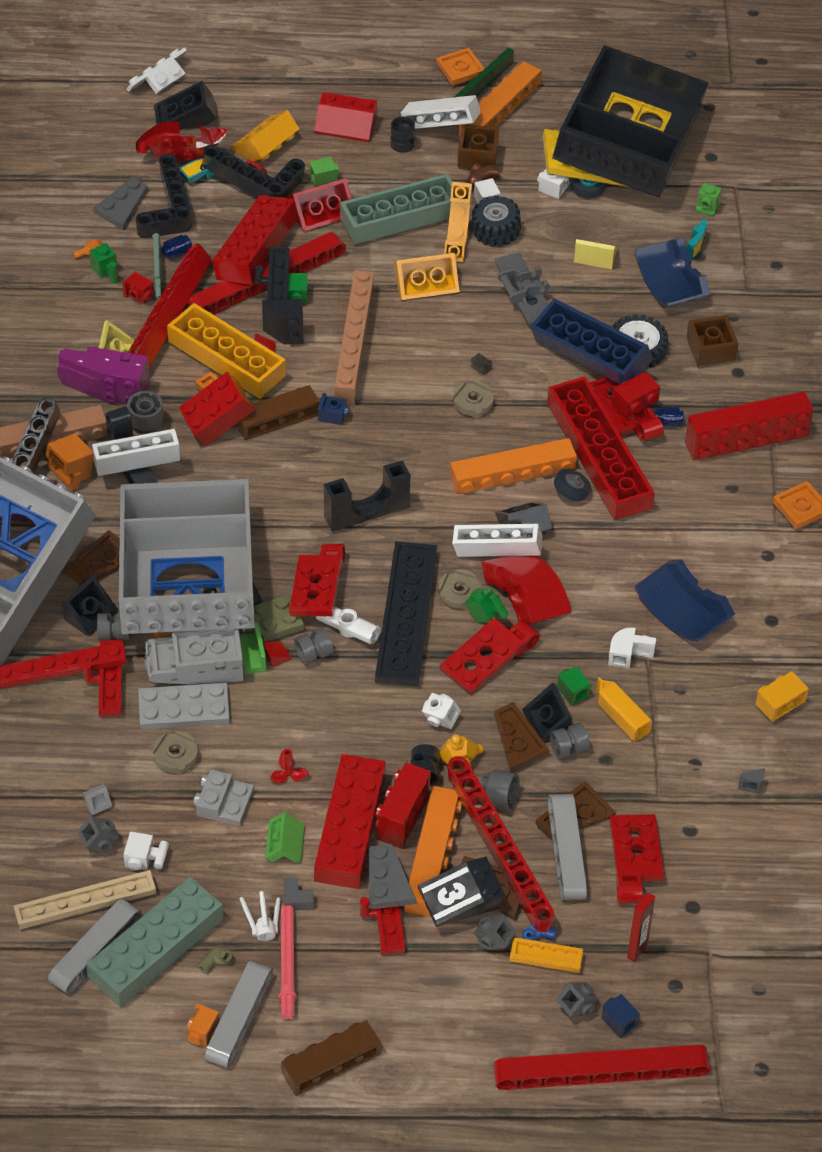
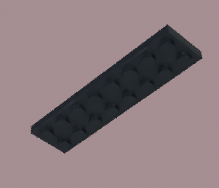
M395 541L375 683L419 687L437 545Z

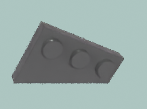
M131 177L95 206L94 213L124 230L127 220L133 215V210L140 204L146 194L147 185L135 177Z
M393 845L370 846L369 905L371 910L417 904Z

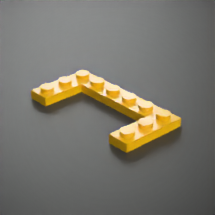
M544 129L542 135L546 171L548 174L625 186L552 159L559 131Z

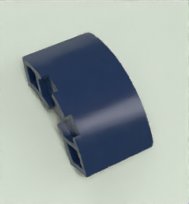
M676 238L635 249V256L643 279L653 297L661 305L670 306L710 295L706 275L701 274L696 268L692 269L690 266L692 260L688 254L684 238Z
M682 559L669 560L635 585L636 592L651 613L668 629L687 640L700 641L735 615L726 596L716 594L709 589L702 590L697 585L699 581L691 574Z

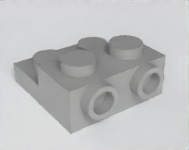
M210 769L209 774H204L202 777V792H197L194 798L193 805L196 806L197 816L241 826L254 792V785L232 780V774Z

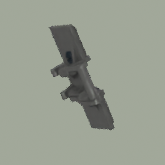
M520 253L494 258L500 271L497 278L506 288L510 302L516 303L528 325H532L548 306L544 297L548 295L550 285L547 280L543 281V284L540 281L542 274L540 266H536L535 271L531 273Z

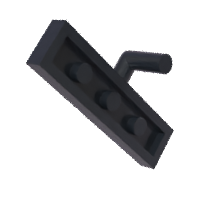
M270 246L268 277L263 276V266L258 265L255 268L254 282L267 285V300L287 299L290 248Z

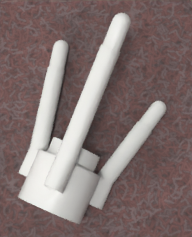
M260 891L262 917L255 924L245 899L240 897L243 910L252 928L253 937H257L259 941L274 939L276 934L279 933L278 920L281 899H276L273 921H271V918L267 917L264 892Z

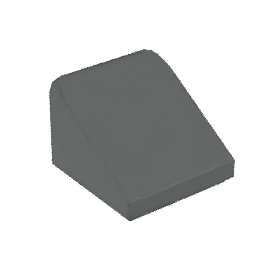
M765 769L741 773L738 789L760 794Z

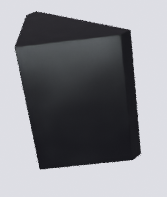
M95 575L90 576L62 600L64 620L86 636L97 628L98 613H110L112 615L118 610Z
M553 682L522 709L527 721L544 743L550 742L551 731L560 728L567 730V727L572 725V716L556 684Z

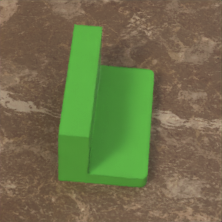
M254 623V633L239 635L244 675L266 672V657L259 623Z
M286 812L270 819L265 859L274 862L285 856L295 863L301 862L304 823Z

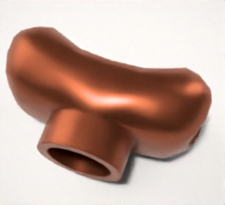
M477 163L470 169L467 183L472 184V191H474L475 182L493 178L494 182L498 181L501 170L496 165L483 166L481 163Z

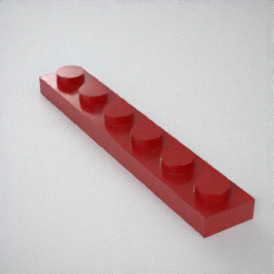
M124 642L0 665V689L83 673L82 665L84 662L91 663L92 671L127 664Z

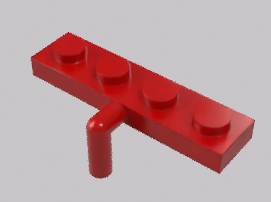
M100 640V646L122 642V640ZM84 662L82 665L84 681L86 683H99V717L121 716L122 665L99 669V674H92L91 663Z
M362 897L360 899V916L362 918H377L381 955L405 953L399 906L371 910L369 908V899Z

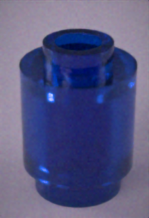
M187 235L176 236L163 243L162 252L166 258L173 260L186 254L192 247L191 240Z
M660 406V408H655V416L661 420L663 427H679V423L684 421V411H680V407Z

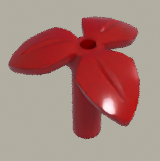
M283 749L278 761V765L283 771H274L270 776V780L276 783H285L288 776H291L293 781H300L306 778L309 772L302 767L293 769L295 761L292 756V750Z

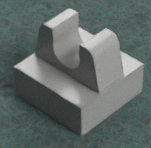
M104 784L83 792L88 811L91 815L112 807L107 787Z

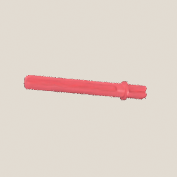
M291 905L281 907V987L278 999L281 1001V1018L283 1020L294 1019V1001L297 1000L294 986V911Z

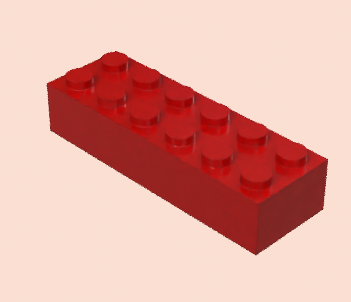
M259 195L213 258L212 262L216 280L252 284L254 282L256 266L261 265L264 268L269 261L270 246L278 247L298 220L295 199Z
M805 391L689 415L685 445L694 461L736 451H744L750 448L763 447L778 442L782 443L792 439H800L809 436L814 409Z
M341 754L314 864V882L360 889L376 821L375 815L385 782L386 761Z

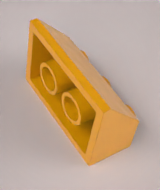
M285 110L268 117L232 145L231 148L246 159L252 161L260 159L262 162L270 157L269 153L272 150L275 152L283 146L282 142H287L294 138V133L300 128L289 111Z
M455 253L393 261L395 279L401 300L460 292Z

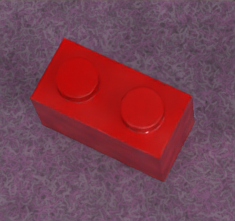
M644 372L614 387L612 403L628 417L659 401L660 385Z

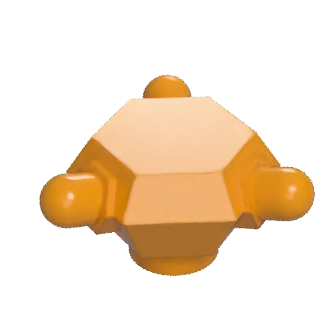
M454 734L451 739H448L441 746L440 763L448 764L452 757L462 756L470 764L474 757L483 753L484 748L467 737H460V735Z

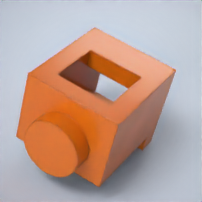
M197 1003L195 1006L196 1016H192L187 1024V1030H189L187 1040L194 1045L207 1047L220 1022L219 1012Z

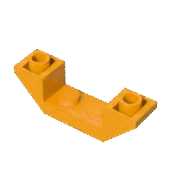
M452 182L451 208L444 254L455 253V260L463 262L469 226L472 184Z

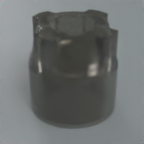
M480 353L470 360L471 367L483 375L487 374L492 367V361Z

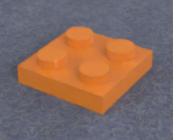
M470 48L436 58V64L452 86L473 80L484 70V67Z
M808 481L773 496L772 502L796 530L822 518V497Z

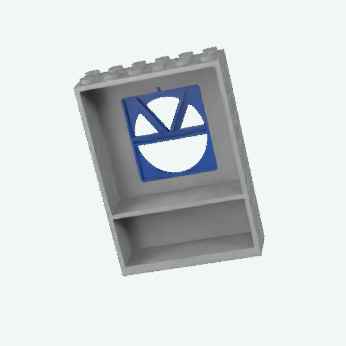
M0 457V517L2 516L0 548L31 565L17 577L0 580V665L8 657L96 517L91 510L92 506L85 502L86 498L77 492L74 494L68 492V489L59 483L57 485L50 483V479L44 475H34L33 471L22 465L21 468L16 466V463L8 457ZM12 514L26 516L36 524L32 529L10 541ZM36 536H40V547L36 556L19 548V546Z
M248 479L121 484L119 610L122 634L255 628ZM180 564L206 566L213 570L220 578L156 581L165 570ZM200 588H221L219 593L203 594L199 590ZM187 589L192 593L183 595L187 591ZM157 590H176L173 595L156 596L155 594Z

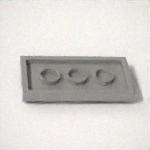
M227 683L138 688L140 730L230 724Z

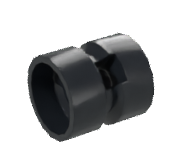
M397 117L391 122L390 145L394 151L406 153L415 146V122L409 117Z
M429 744L413 747L411 750V764L431 771L430 786L437 784L439 781L440 765L439 749Z

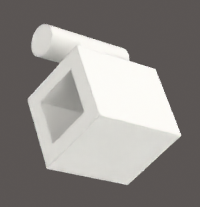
M130 831L123 854L125 867L132 870L147 871L150 860H155L154 867L162 869L169 843L161 841L159 848H156L153 843V835Z

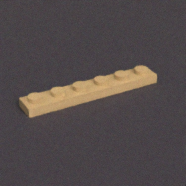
M148 870L13 906L19 930L112 906L121 898L131 901L156 894V887L151 871Z

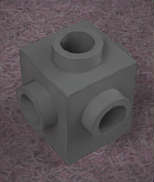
M91 816L77 830L85 849L106 852L119 838L113 822L103 818Z
M492 915L483 917L473 934L484 948L502 949L506 948L517 930L504 915Z
M569 982L556 998V1001L570 1017L589 1015L594 1010V1004L599 998L593 993L594 989L588 983Z

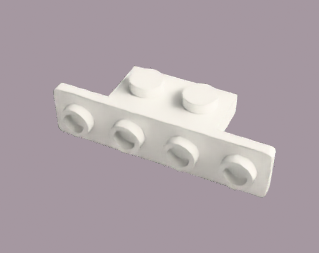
M186 48L180 51L178 49L174 50L168 59L162 58L156 63V67L152 68L150 66L143 71L142 76L138 77L136 75L129 81L130 85L126 90L130 92L147 81L157 94L182 78L186 73L176 61L186 53Z

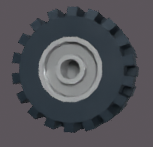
M499 196L480 200L479 204H476L472 210L474 237H477V241H482L484 245L490 244V247L495 245L502 247L504 244L509 245L510 241L514 242L516 237H519L521 231L520 208H518L517 203H514L511 199L507 200V197L500 198Z

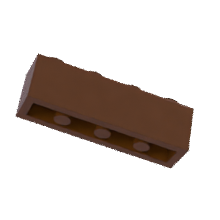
M308 385L252 404L255 411L238 422L236 426L244 440H248L318 416L320 401L311 386Z
M367 1020L361 1023H354L347 1030L330 1035L325 1041L311 1044L304 1051L287 1056L281 1062L282 1075L294 1095L297 1096L380 1055L381 1042Z

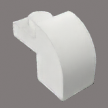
M625 628L618 631L611 640L608 665L630 668L632 655L653 658L656 638L635 635L636 628Z

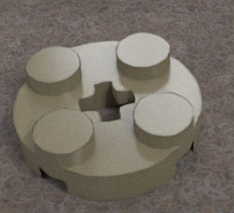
M472 381V383L466 384L464 382L454 390V408L462 414L479 419L493 407L494 395L492 394L491 387L486 383Z
M458 569L449 575L446 573L439 581L438 592L440 601L453 608L469 610L465 601L475 589H482V585L477 580V576L470 571ZM463 587L464 591H457L456 589Z
M173 731V734L166 735L165 733L161 735L153 745L154 763L162 770L178 775L186 773L187 769H190L198 758V748L195 739L183 731ZM176 749H179L180 753L177 755H173L170 752L171 750L176 751Z

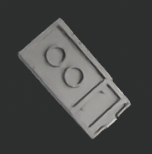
M238 629L172 632V637L148 639L145 642L146 659L144 664L149 676V682L199 685L243 681V662Z

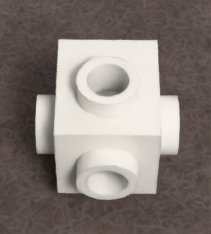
M431 693L429 699L425 701L422 710L430 725L435 727L440 725L452 729L461 712V709L451 697L446 694L437 695Z

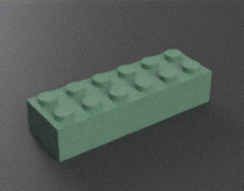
M448 174L340 202V219L353 244L447 220L450 217L452 180Z
M189 877L86 964L88 979L121 1008L224 919L223 904L194 879Z

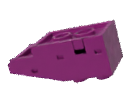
M88 346L86 352L64 348V350H60L58 355L57 373L61 384L99 400L127 405L129 398L133 394L148 390L150 384L148 356Z

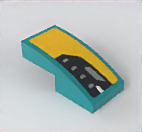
M203 158L194 160L179 168L180 174L189 184L203 176L209 179L215 175L203 167Z
M703 219L693 228L691 240L687 243V251L691 260L699 253L704 244L707 229L706 219Z

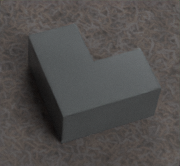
M283 878L284 905H291L293 911L314 910L313 890H298V878Z

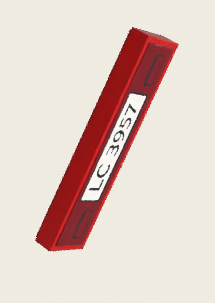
M649 892L634 908L627 958L633 962L637 960L648 946L655 896Z

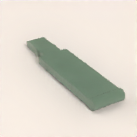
M155 233L152 237L154 241L155 288L158 301L163 290L162 245L159 234Z

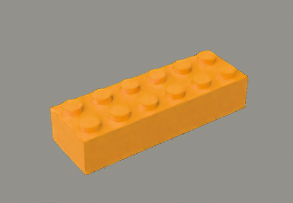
M195 303L167 325L169 343L220 375L228 371L244 390L259 399L286 377V359Z

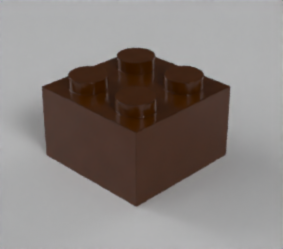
M462 124L457 167L472 168L477 163H481L483 166L496 165L500 128Z
M727 315L690 320L688 322L686 338L697 366L736 360L738 341Z

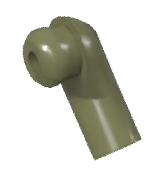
M213 949L197 967L203 973H207L213 965L228 964L232 960L233 954L228 949Z

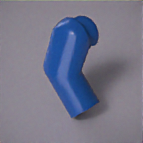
M531 925L523 930L522 938L536 941L544 937L554 940L556 928L552 927L550 931L541 933L536 931Z

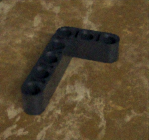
M207 145L203 150L202 165L204 168L256 198L259 195L287 198V195L296 189L304 177L305 163L301 159H291L272 178L216 145Z
M164 154L159 158L160 176L169 208L142 212L136 216L137 235L140 238H152L155 233H158L159 236L183 233L192 228L191 208L176 157L172 154Z
M44 397L38 402L12 458L18 467L23 462H28L26 467L31 469L33 474L61 413L56 402L51 397ZM53 407L51 411L45 412L47 408ZM44 425L43 429L37 430L39 426ZM36 443L35 447L28 449L31 444Z
M126 406L105 413L108 441L133 437L132 417ZM149 467L123 471L129 484L158 483Z

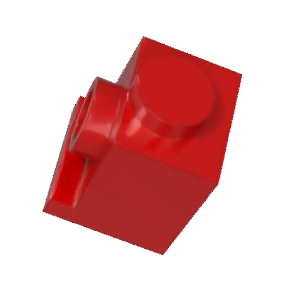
M136 271L122 282L123 296L126 298L130 296L132 299L145 304L154 296L153 281Z

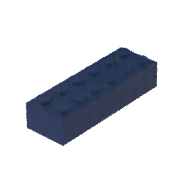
M555 298L530 326L535 341L619 384L640 375L653 360L647 344Z

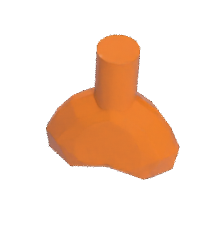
M91 239L84 248L73 251L75 259L85 255L90 256L89 250L102 245V241L100 239Z

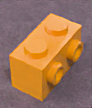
M791 671L786 675H780L768 686H762L757 692L755 705L773 722L805 703L809 688Z

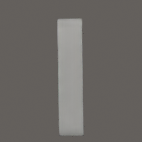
M551 794L548 797V811L561 900H585L587 886L573 794Z
M119 899L51 970L48 981L66 994L72 993L88 976L86 964L141 918V910L126 900Z
M253 961L248 962L209 1042L205 1053L206 1061L226 1068L230 1067L270 983L273 968Z

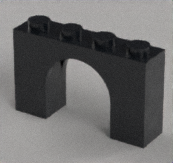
M403 460L383 466L382 485L373 495L362 500H351V492L344 478L325 483L324 517L331 531L410 508L411 475Z

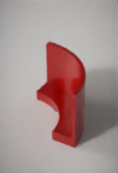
M502 556L481 562L485 583L494 584L511 595L509 600L514 607L518 622L524 620L527 623H535L571 612L568 596L559 577L549 564L539 556Z

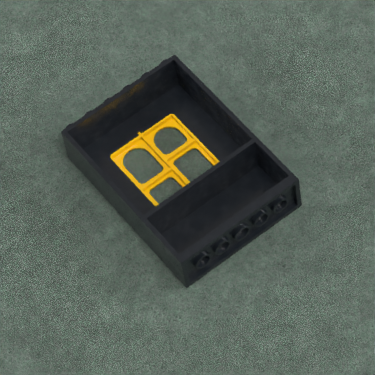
M604 45L560 128L552 159L660 198L698 117L709 82ZM614 103H626L633 108L634 113L629 120L610 113L611 106ZM644 113L656 114L662 119L663 124L661 128H657L639 121L640 116Z

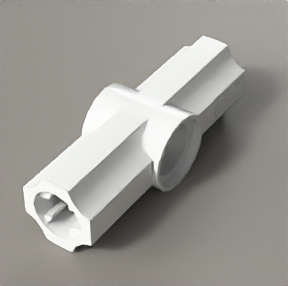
M334 607L333 616H316L317 620L338 629L343 637H356L369 644H374L381 632L379 626L357 617V613L352 609L341 610Z

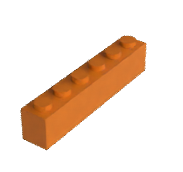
M523 61L508 76L504 77L502 82L492 89L491 93L483 97L479 103L481 113L473 123L465 125L497 127L541 84L542 70ZM459 124V136L461 134L462 124Z
M567 438L450 462V478L456 494L469 493L475 490L557 474L562 469L576 470L577 455L570 439Z
M438 786L432 787L409 879V885L417 904L404 905L405 913L431 917L419 892L418 885L442 874L443 870L447 871L449 857L446 855L447 851H452L454 842L451 834L457 831L458 826L456 813L461 814L463 805L454 789Z

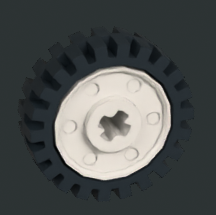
M637 314L633 315V318L628 315L625 316V320L620 318L618 322L613 324V328L649 346L653 358L649 364L651 368L655 366V363H661V359L665 358L668 347V332L665 330L664 325H660L658 320L653 322V318L650 316L648 319H645L646 315H641V318H638Z

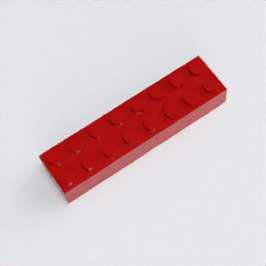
M584 376L549 386L547 404L564 434L570 439L576 455L613 519L618 520L653 509L655 492L587 377Z

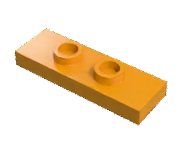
M514 937L510 962L580 973L584 949Z

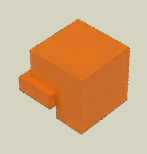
M75 433L47 444L46 457L49 458L48 468L71 491L79 489L80 482L91 477L94 459L93 451Z

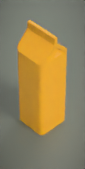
M599 677L596 692L599 694L598 705L634 742L650 733L652 720L615 682L605 681Z

